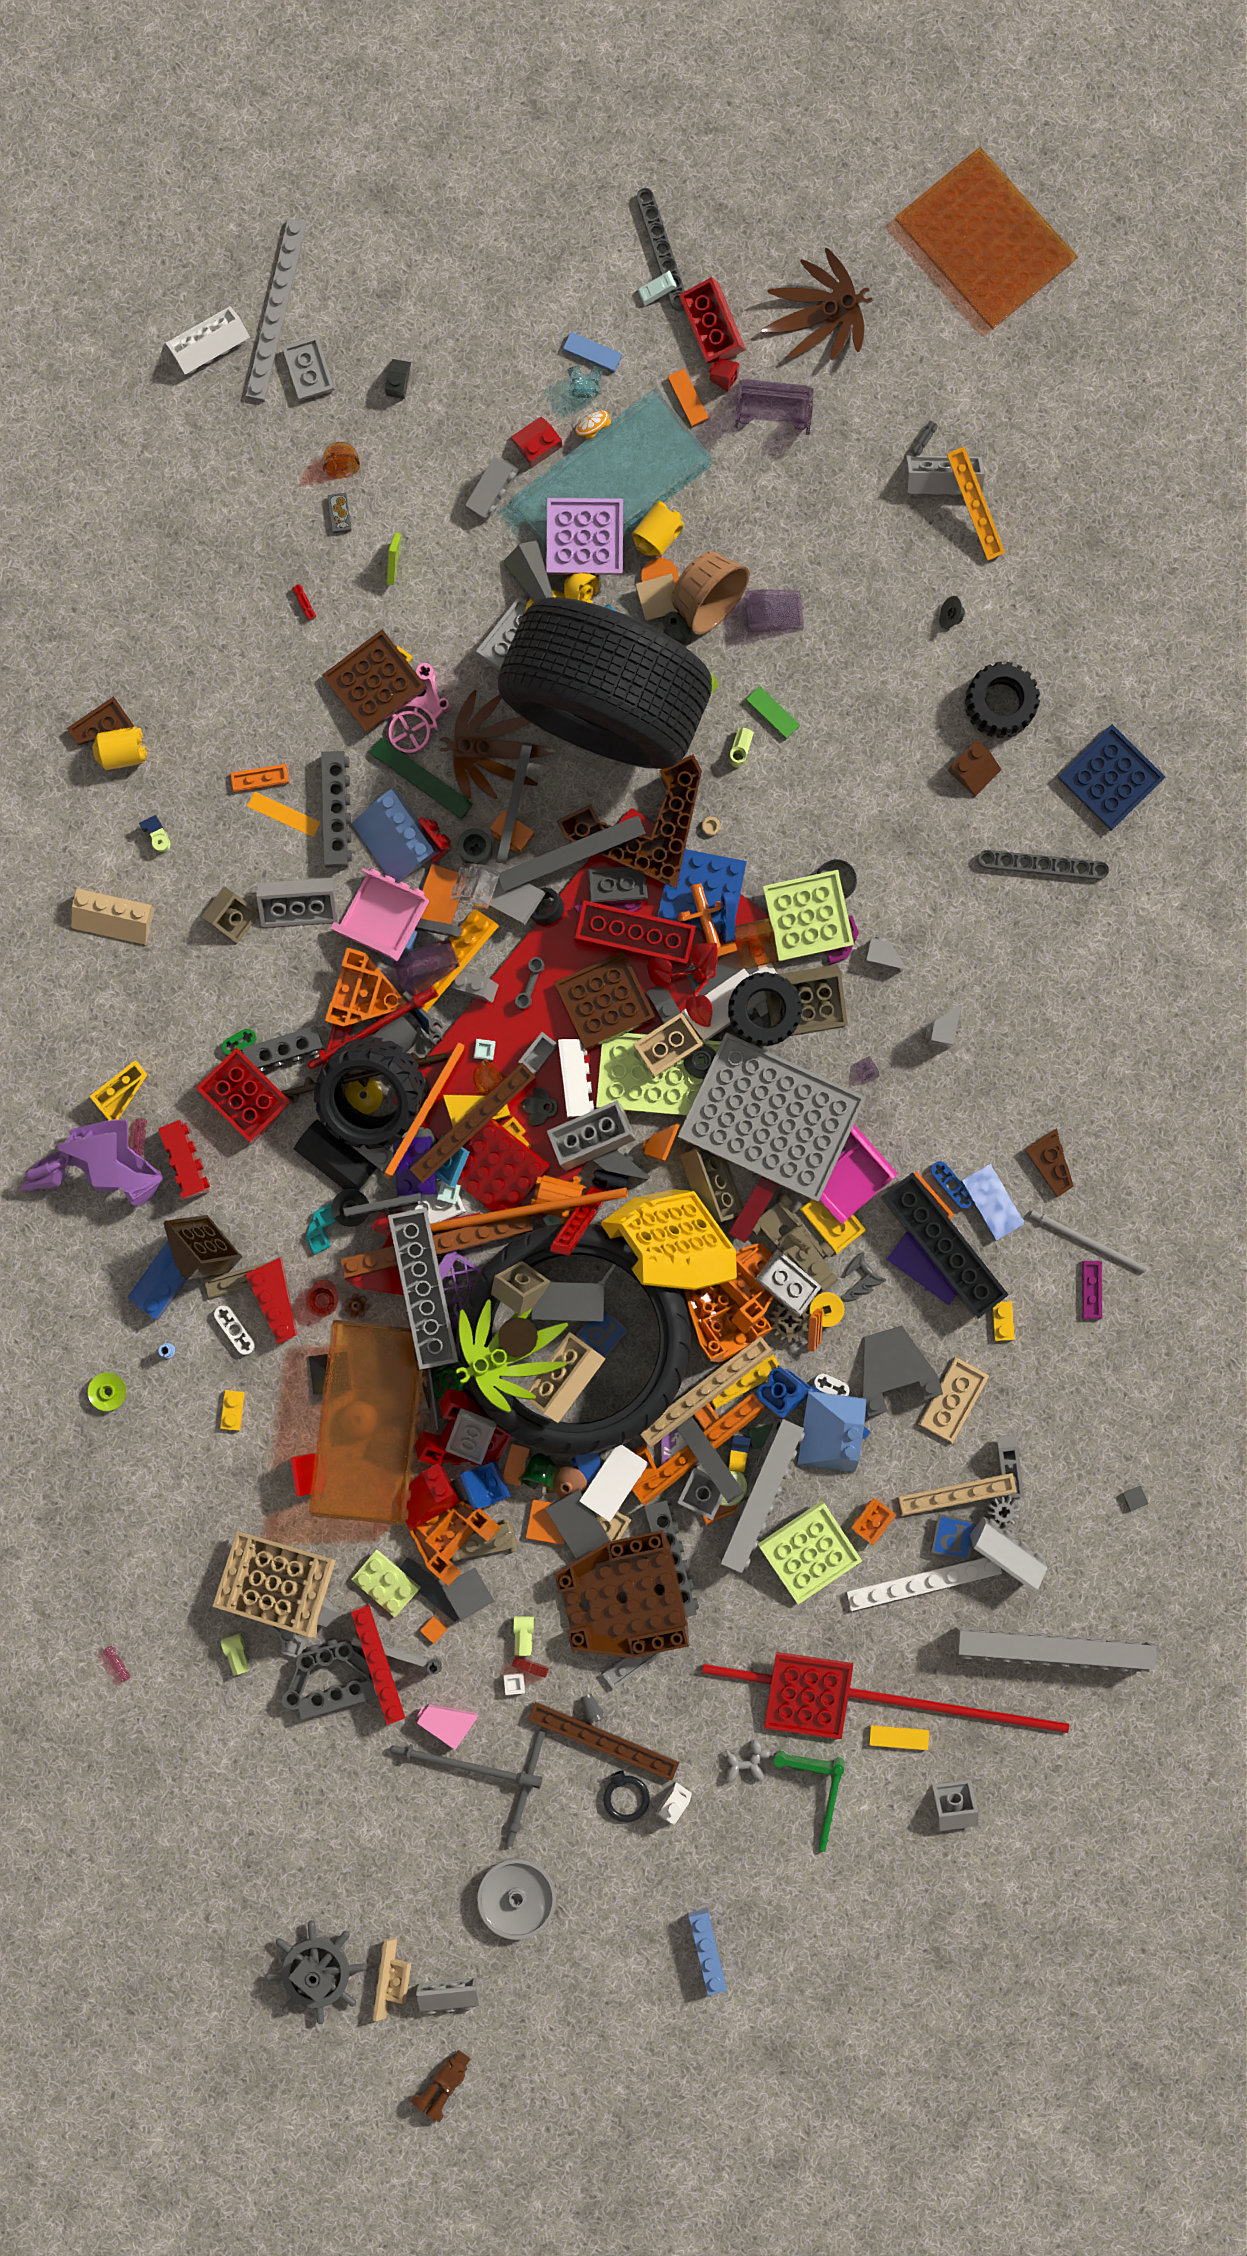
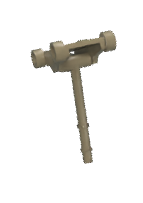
M782 1193L778 1197L779 1202L759 1218L753 1232L758 1235L763 1231L780 1252L821 1285L820 1289L825 1292L838 1281V1278L823 1260L825 1255L829 1258L834 1254V1251L825 1241L820 1245L816 1243L809 1232L788 1210L793 1203L785 1193ZM783 1225L790 1229V1232L785 1236L779 1234V1228Z

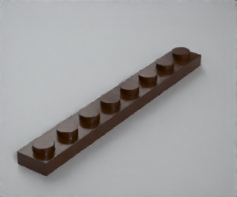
M522 1062L414 1164L410 1170L424 1183L536 1076Z
M536 1701L528 1718L530 1722L671 1781L680 1763L675 1759Z

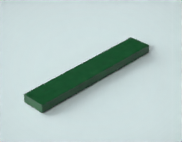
M380 738L370 751L372 756L461 820L473 805L469 800L384 739Z

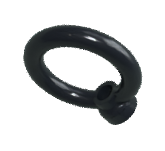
M623 1770L609 1776L611 1782L606 1787L603 1796V1803L607 1813L613 1819L620 1822L638 1820L645 1814L650 1803V1794L647 1786L640 1779L625 1775ZM629 1783L635 1785L640 1790L642 1803L637 1811L626 1815L617 1812L613 1808L611 1795L615 1788Z

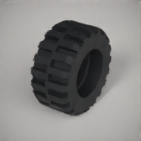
M995 662L993 666L991 664L985 666L983 670L976 673L966 692L967 716L971 717L970 722L972 725L976 724L978 726L977 730L981 733L983 730L988 732L987 736L990 737L993 735H997V738H1004L1005 735L1012 737L1017 732H1022L1035 717L1040 704L1038 699L1040 691L1036 689V680L1030 678L1031 673L1028 670L1026 672L1022 671V666H1012L1013 662H1006V664ZM997 684L1007 685L1017 693L1020 704L1015 713L1002 716L995 714L988 708L985 702V693L991 686Z
M755 973L743 979L733 990L728 1002V1018L736 1034L743 1038L744 1041L756 1046H772L783 1042L795 1032L801 1021L802 1000L796 987L787 978H783L776 973ZM761 991L774 993L779 997L783 1005V1014L779 1022L767 1028L755 1025L747 1015L749 999Z

